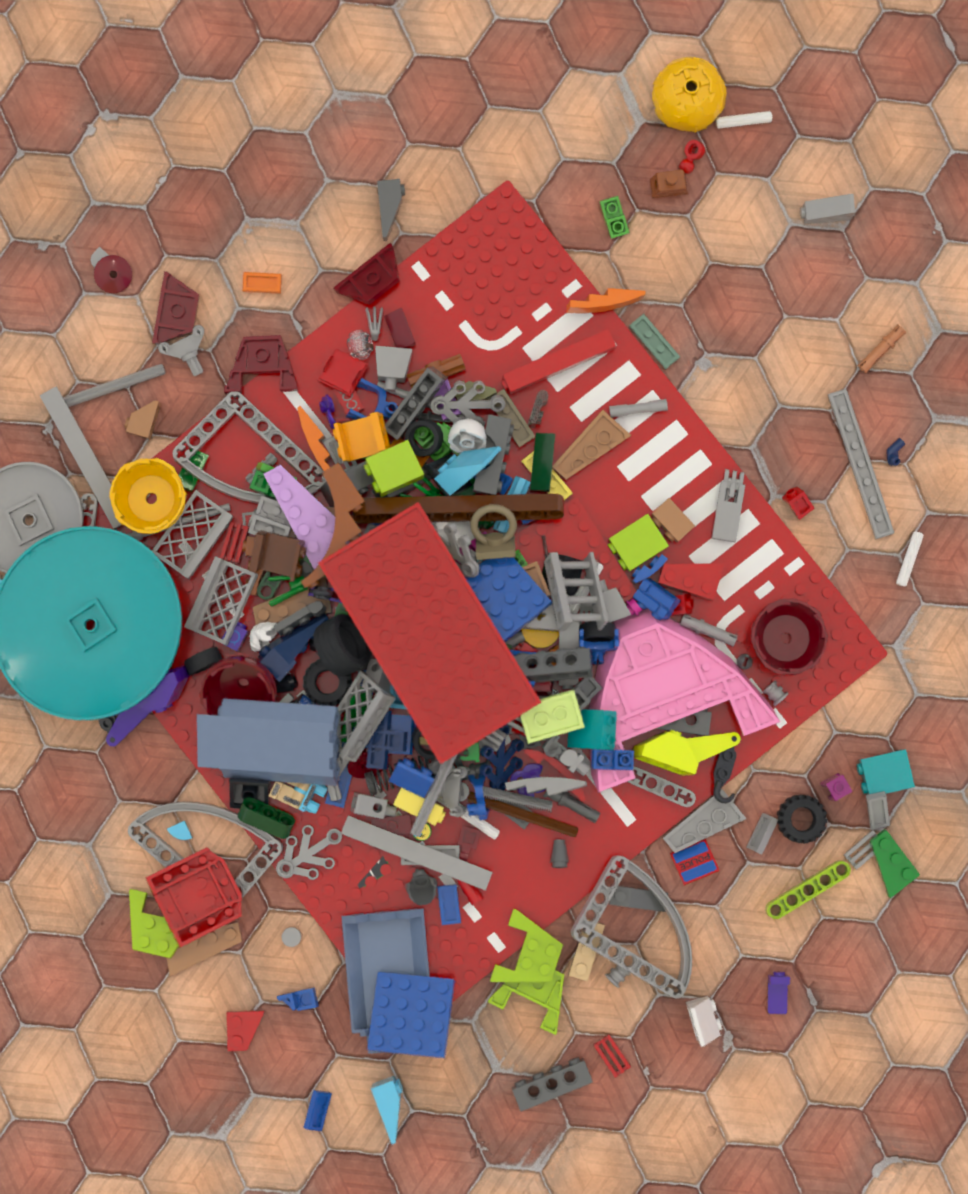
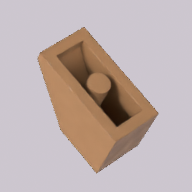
M155 400L131 413L130 418L127 417L125 422L126 432L130 435L151 440L161 403Z

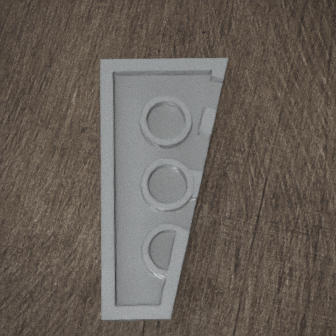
M721 789V796L728 798L727 794ZM713 795L667 833L663 839L673 852L676 853L747 818L732 801L726 804L720 803Z

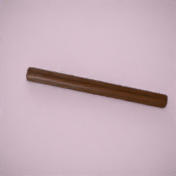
M470 792L467 801L477 803L476 794ZM486 796L484 797L485 807L571 837L577 836L578 828L495 799L493 800L492 798L488 799Z

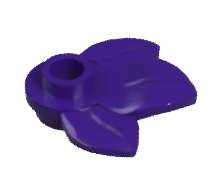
M325 395V397H322V401L319 402L320 410L326 414L331 429H335L334 423L336 422L331 415L335 411L331 397Z
M536 763L528 764L522 771H515L511 775L510 782L516 781L518 777H523V779L540 778L539 775L543 766ZM526 787L517 789L521 795L534 797V793H527Z

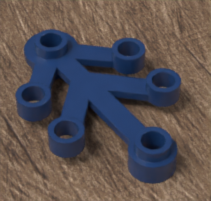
M508 724L499 728L500 731L507 735L510 732ZM504 739L497 750V757L494 754L493 748L487 745L481 748V756L487 758L496 767V775L493 773V768L488 764H482L479 769L480 774L490 780V788L505 791V783L508 782L507 780L515 769L519 770L523 766L522 759L518 757L511 759L516 751L519 752L523 749V741L514 739L511 742V746L505 752ZM511 759L510 765H509V766L507 767V769L504 771L505 765H506V764L508 763V761Z

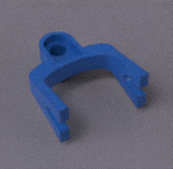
M361 378L357 387L375 392L378 396L374 413H382L383 418L389 420L398 408V405L395 402L385 401L386 391L383 388ZM350 409L346 415L347 418L353 420L367 417L353 409Z
M583 629L579 630V647L590 648L592 664L597 665V659L598 665L603 664L605 652L617 650L619 647V629L614 631V640L607 642L584 641Z
M479 774V778L475 779L474 775H468V779L475 789L477 801L474 804H467L469 817L477 815L480 820H486L490 809L485 807L483 784L486 776Z

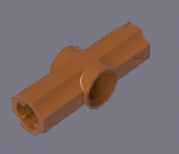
M458 354L442 361L431 362L425 368L407 374V378L411 388H413L427 367H435L447 378L466 370L461 355Z

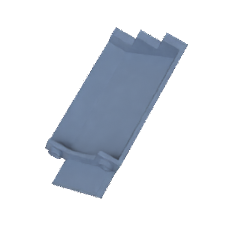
M223 699L222 706L218 708V716L197 714L198 767L219 768L224 778L337 786L340 767L337 762L340 740L337 735L340 714L337 706Z
M424 908L342 916L352 1033H360L361 1037L367 1036V1046L378 972L430 977ZM368 1051L369 1054H373V1053H384V1052Z

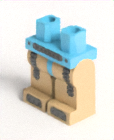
M275 781L269 797L303 812L308 811L316 814L320 804L312 800L314 794L324 797L328 791L325 785L287 782L295 786L293 788L283 782Z

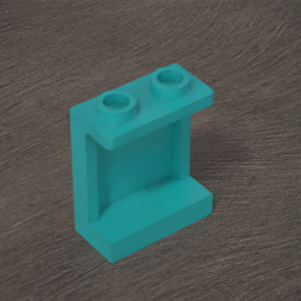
M582 709L580 713L584 728L568 732L567 747L614 750L617 712Z
M906 749L858 759L859 764H856L858 774L862 775L863 783H861L863 794L869 795L883 791L887 794L915 787Z

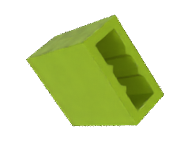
M408 440L366 458V465L363 466L367 476L371 475L374 481L372 486L375 493H379L381 497L424 478L423 470Z
M648 514L608 539L610 542L608 547L613 554L617 553L620 558L618 560L623 570L627 569L628 572L669 546Z

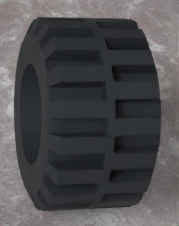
M318 659L310 664V667L305 671V676H303L305 693L312 702L318 705L335 706L340 704L352 684L351 674L342 677L338 676L339 686L335 692L330 694L322 693L317 688L316 680L320 673L329 670Z
M794 795L791 798H787L780 805V810L777 812L778 828L783 833V836L793 842L803 844L814 842L826 830L825 825L828 822V819H826L827 812L824 810L822 803H819L816 798L807 795ZM798 808H807L812 813L813 821L807 830H797L791 823V816Z

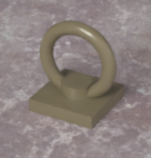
M498 504L485 505L479 508L472 516L470 522L471 532L476 539V559L515 557L517 521L514 514L508 508ZM498 512L508 519L509 529L504 533L481 534L478 529V522L484 514Z

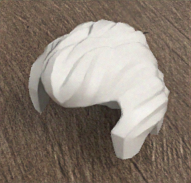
M263 622L252 628L250 632V646L254 652H259L261 646L264 647L270 644L269 641L277 635L274 625L277 623Z

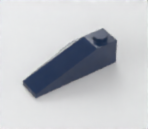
M324 613L320 617H314L307 624L295 628L291 634L281 636L260 650L258 656L260 662L267 667L279 682L296 664V656L306 651L309 639H314L315 629L329 619L327 614Z

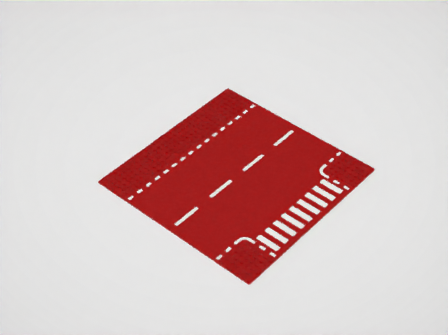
M510 181L502 183L397 266L400 281L369 305L354 299L290 349L287 354L298 391L281 392L280 373L258 374L243 386L242 395L321 468L308 444L297 408L301 406L324 434L325 438L320 443L327 450L323 441L334 435L326 414L320 410L319 402L322 401V397L329 395L335 409L331 413L333 419L346 417V414L333 388L317 379L323 371L328 358L332 356L337 348L368 363L369 366L362 378L377 385L379 380L375 348L376 346L396 347L384 316L397 309H403L416 344L407 348L412 349V359L407 374L425 368L431 362L442 361L460 354L466 370L447 378L451 389L457 381H465V383L468 381H482L485 386L495 388L498 393L504 389L501 380H504L503 374L609 329L616 345L614 350L511 395L509 390L505 392L535 436L536 433L555 434L552 466L602 410L610 416L609 406L647 403L662 399L667 400V411L644 412L612 417L631 436L567 480L558 473L557 475L573 493L564 500V504L578 497L607 545L610 543L608 541L609 538L646 514L652 519L651 514L670 498L695 527L677 543L675 540L671 542L664 533L666 531L662 526L658 528L669 546L655 556L660 557L663 554L667 557L668 560L664 564L725 563L714 600L709 601L691 595L694 601L693 613L686 615L699 620L703 619L705 620L704 622L738 635L732 647L707 635L698 634L729 656L736 665L737 658L740 655L747 654L751 656L753 660L752 666L749 669L741 670L768 701L780 722L743 736L729 700L708 708L707 712L712 713L709 736L736 732L741 738L740 743L734 747L736 760L730 779L724 785L887 656L885 648L745 474L743 479L745 490L736 542L711 539L720 482L724 479L725 469L729 470L728 477L730 478L732 477L733 470L737 471L736 479H739V474L743 471L614 310L595 313H566V307L570 300L585 301L589 294H601ZM373 307L376 308L377 323L381 307L383 308L381 330L377 341L371 339L366 308L369 309L372 323ZM366 335H370L368 340H370V343L372 341L374 349L370 354H368L367 350L371 348H366L365 346ZM407 377L405 383L397 382L396 384L397 388L408 392L412 389ZM356 386L355 391L364 407V410L359 413L363 415L374 413L378 402L377 394ZM386 392L385 401L395 402L399 407L404 398ZM231 397V404L236 403L239 406L238 411L246 405L245 403L240 405L238 397ZM428 407L422 412L428 413V411H431L432 414H436ZM491 408L470 409L476 416L481 417L486 422L485 429L488 415L498 416ZM219 409L216 412V416L219 419H224L227 416V412L224 409ZM246 409L243 415L246 418H252L254 411ZM236 414L199 450L209 455L203 469L204 472L228 485L245 491L259 493L250 489V484L245 480V477L252 473L258 462L264 461L269 453H272L277 458V462L272 467L276 468L281 465L288 473L296 477L297 481L304 488L310 485L305 478ZM204 418L151 459L158 458L173 466L179 475L182 467L173 459V450ZM260 422L257 428L263 432L268 429V425L265 422ZM444 422L450 427L453 426V422ZM211 423L203 425L205 432H211L214 429ZM387 432L389 443L391 445L395 438ZM274 435L271 438V442L276 445L280 444L282 438L279 435ZM192 436L189 439V443L197 446L200 443V438ZM511 438L509 454H505L503 462H507L505 474L510 476L513 481L515 476L531 482L532 474L521 461L534 451L535 438L520 448L514 439ZM415 440L416 445H417L419 448L423 449V448L419 445V443ZM186 443L184 444L186 449L183 452L177 451V458H185V452L188 449L190 451ZM328 443L343 470L346 469L333 443ZM287 448L285 455L290 458L294 457L296 451L293 448ZM429 456L426 463L429 464L434 460ZM332 457L326 461L329 467L335 465ZM358 459L355 461L357 464H360L364 462L365 459ZM301 461L299 468L304 471L308 470L310 464L307 461ZM315 468L307 474L308 477L310 474L315 477L314 482H323L322 475L317 476L314 474ZM433 479L429 480L437 489H439L433 481ZM198 480L192 493L185 490V504L195 490L218 506L229 503L231 511H228V513L234 517L231 522L243 525L242 513L253 512L258 507L257 503L228 496ZM426 483L421 485L426 490H431ZM511 485L509 486L504 495L508 494ZM373 486L368 488L369 491L361 495L362 498H376L372 492ZM529 487V489H528V491H527L526 494H548V493H547V492H542V491H532V490H530V487ZM415 488L406 495L425 497L426 494ZM727 489L725 501L734 502V497H728L730 489ZM321 490L313 494L323 506L330 507ZM151 493L147 496L149 504H154L157 501L156 494ZM196 496L192 502L193 509L205 508L203 499ZM98 502L95 527L109 528L124 534L133 533V530L125 525L113 529ZM87 508V511H84L93 514V511H90L89 508ZM351 510V511H349V513H350V515H351L352 518H353V515H352L353 511ZM192 513L183 514L182 517L192 515ZM221 514L209 517V521L217 520ZM245 515L246 526H248L251 515ZM84 516L83 526L87 527L91 524L92 519L89 516ZM207 519L198 520L196 523L205 522ZM516 520L517 529L515 535L538 520H533L526 525H523L520 520ZM356 523L361 530V536H363L368 524ZM207 524L196 525L198 536H204L208 533ZM229 525L190 580L162 561L176 586L182 613L180 643L170 669L184 666L186 659L212 647H217L221 656L222 651L237 652L218 641L184 627L215 556L220 558ZM494 525L489 529H479L481 534L485 531L487 534L498 532L493 529ZM194 526L183 528L185 539L196 537ZM234 527V528H233V531H232V534H231V538H230V541H229V545H228V548H227V551H226V555H225V556H227V557H228V555H229L230 548H231V545H232L233 538H234L235 531H236V528H237V527ZM180 528L173 529L170 532L171 541L182 539ZM240 529V533L232 557L234 559L236 558L238 552V548L244 531L243 529ZM166 531L143 537V540H139V542L152 551ZM250 533L247 534V536H251V537H255V536H256V535H253V534H250ZM196 539L185 541L187 552L195 551L197 548ZM183 542L172 543L173 554L184 553ZM169 544L161 545L157 552L162 556L171 555ZM242 551L239 564L230 563L248 570V562L251 560V557L245 556V552ZM617 553L613 554L617 561L620 560ZM185 555L174 557L175 565L180 569L186 563ZM653 556L646 562L642 563L638 567L642 569V567L645 565L646 567L651 569L652 567L649 564L652 562L655 556ZM229 566L225 573L227 579L235 575L233 568ZM662 566L648 578L657 583ZM638 567L630 572L627 569L623 570L637 591L642 581L634 584L632 582L634 579L632 574ZM271 573V577L281 576V574ZM246 574L240 577L242 585L246 584V580L250 579V575ZM326 578L328 588H333ZM236 579L228 583L231 591L239 588ZM290 580L283 581L275 597L290 591ZM225 585L219 587L217 591L219 597L227 593ZM265 586L261 591L264 597L269 596L271 588ZM662 586L673 595L687 594ZM241 592L232 595L235 603L239 602L242 598ZM333 592L334 594L332 597L337 598L336 592ZM249 595L238 622L246 625L245 630L249 631L239 652L259 654V652H254L250 646V632L256 625L253 607L266 601L259 596ZM229 597L220 600L223 609L231 606ZM780 599H798L811 607H815L822 616L828 634V642L820 662L814 668L806 670L801 674L781 675L767 669L757 656L751 642V629L759 613L767 605ZM330 600L331 608L333 610L335 601ZM217 602L211 605V614L219 611ZM233 609L225 612L227 621L233 619ZM335 613L327 614L328 618L334 617ZM683 614L671 615L670 619L680 623ZM221 615L213 618L215 627L223 623ZM94 620L87 622L86 627L88 630L94 629ZM209 620L202 625L201 630L204 632L212 629ZM225 627L217 630L218 636L221 639L226 631ZM277 633V635H275V637L271 639L269 643L280 638L281 636ZM783 633L780 637L781 642L788 644L791 641V636L788 633ZM309 643L306 651L296 656V664L288 672L289 674L294 673L298 687L294 688V691L277 693L275 702H280L288 693L295 700L301 693L307 696L303 688V676H305V671L310 667V664L320 659L317 651L310 649ZM745 657L744 662L742 664V666L744 667L746 666L748 660L747 657ZM597 659V665H596V664H592L593 678H594V679H595V676H596V671H597V666H598V659ZM207 669L200 673L189 675L178 700L172 703L173 706L159 713H156L155 710L152 712L228 810L238 813V808H230V778H224L219 768L198 767L197 714L208 715L201 704L199 692L209 670ZM331 671L320 673L316 680L317 688L325 694L335 692L339 686L338 676L331 673ZM359 671L351 673L352 683ZM554 681V695L571 690L563 689V685H559V681ZM773 681L777 682L776 685L778 687L781 686L783 688L782 691L784 693L788 692V695L776 706H773L774 701L772 699L769 700L768 695L762 692ZM373 693L372 700L376 696V693ZM590 703L583 709L589 710ZM389 708L388 710L392 711V715H410L407 709ZM345 711L340 715V722L344 720ZM689 715L685 718V721L688 725H694L696 718L694 715ZM653 729L622 741L624 750L633 751L635 745L657 734L670 731ZM568 732L558 735L560 738L557 742L566 749H572L577 754L583 755L585 757L583 761L590 766V769L584 776L576 770L571 772L577 780L587 782L588 786L582 787L586 798L584 802L571 791H568L569 795L600 812V816L593 823L568 807L557 805V802L549 797H543L545 791L534 793L535 798L552 801L551 812L550 810L548 812V809L543 811V808L542 810L541 808L538 810L536 807L534 809V806L529 808V805L527 808L536 814L577 827V836L571 837L533 823H529L523 829L505 814L490 809L488 818L485 821L498 829L500 834L496 839H492L481 831L477 848H470L468 859L465 861L493 872L486 890L478 888L484 899L474 905H471L455 878L422 865H401V857L343 834L342 840L338 844H329L313 855L325 859L328 857L333 858L335 866L332 869L302 862L296 867L308 870L316 868L319 876L315 880H311L306 876L293 874L289 878H283V880L344 958L342 916L424 908L430 977L455 980L452 1001L454 1002L494 970L495 964L500 965L523 946L527 932L508 926L513 909L518 910L543 930L593 891L613 856L620 855L628 860H632L713 795V771L718 754L698 762L696 774L682 776L634 759V767H638L692 791L696 797L695 803L690 807H684L629 782H624L598 793L591 776L590 749L567 747ZM679 732L681 737L687 739L704 736ZM509 734L511 742L514 739L520 740L519 734ZM540 740L541 746L528 749L544 753L542 746L546 741ZM511 743L505 745V752L511 746ZM421 745L425 750H431L429 745ZM480 745L479 762H475V760H462L464 767H469V765L472 763H474V765L486 762V760H488L487 758L481 756ZM414 746L412 755L389 753L388 765L391 766L393 771L395 768L394 763L397 764L399 759L407 758L412 761L413 757L418 768H420L419 754ZM364 748L362 753L368 752V748ZM465 749L462 752H460V756H468L464 754V751L468 750ZM525 749L519 752L516 751L511 759L518 757L523 760V766L519 769L521 771L526 765L536 763L524 752ZM421 757L424 767H426L425 759ZM510 759V760L508 761V763L505 765L504 771H505V770L507 769V767L510 765L511 759ZM545 759L539 763L543 766L540 777L566 778ZM491 763L493 773L496 775V767ZM387 766V769L385 770L388 775V778H390V772ZM634 770L633 773L635 775V778L641 780L638 784L642 785V781L646 774L643 773L641 777L637 775V771ZM382 771L380 774H381V777H382V779H383V782H384V784H385V786H386L384 774H383V771ZM376 775V776H375V779H376L377 784H378V786H379V788H380L378 775ZM352 776L344 808L326 804L327 793L324 797L314 794L312 800L320 804L316 814L308 811L303 812L270 797V806L289 813L295 818V824L289 836L297 837L298 843L293 849L292 859L299 856L303 837L302 829L306 825H311L314 828L308 849L326 838L328 831L331 829H338L342 832L348 816L372 825V819H375V817L356 814L350 811L354 792L371 795L366 779ZM487 777L485 778L483 786L490 788V780ZM653 777L646 780V786L650 789L654 788L657 784L656 779ZM469 779L463 780L462 782L469 788V793H475V789ZM387 780L388 791L385 790L382 784V793L379 792L376 786L377 794L373 796L387 799V804L393 805L402 787L394 784V789H392ZM271 781L270 792L273 788L275 781ZM283 782V783H285V784H287V785H289V786H291V787H293V788L295 787V786H293V785H291V784H289V783H287V782ZM667 785L664 787L663 792L666 796H672L674 788L671 785ZM678 788V793L674 800L677 801L678 797L684 799V804L687 801L691 802L690 794L682 795L680 794L682 790ZM516 789V790H512V791H507V792H512V793H517V794H519L517 789ZM467 798L464 801H460V804L467 809V804H474L468 802ZM375 804L373 806V810H377L379 808L378 804ZM444 806L443 811L446 814L441 823L437 822L436 825L426 822L431 827V835L427 840L419 841L414 838L413 834L399 836L422 845H457L462 826L479 829L462 817L451 816L449 808ZM397 807L395 816L410 814L413 827L417 816ZM306 827L304 830L308 835L312 832L310 827ZM243 828L261 850L266 842ZM332 833L331 838L337 840L338 834ZM278 838L283 844V851L272 863L275 870L278 862L284 859L287 847L286 839ZM289 838L288 843L294 845L295 839ZM554 840H565L569 859L567 868H552L550 859ZM270 843L271 849L267 853L264 850L263 853L270 857L273 851L278 852V845L276 843L274 845ZM459 845V859L463 847ZM383 856L388 864H384L380 868V872L384 876L377 880L374 876H368L365 880L366 886L359 889V882ZM326 860L325 864L326 866L331 867L333 862L331 860ZM621 860L615 862L617 868L622 867ZM288 865L283 866V871L288 872L290 870ZM416 869H424L429 876L436 879L437 886L457 884L461 923L442 925L438 889H436L434 899L426 905H417L409 898L405 884L411 881L412 874ZM314 870L309 872L310 877H316Z

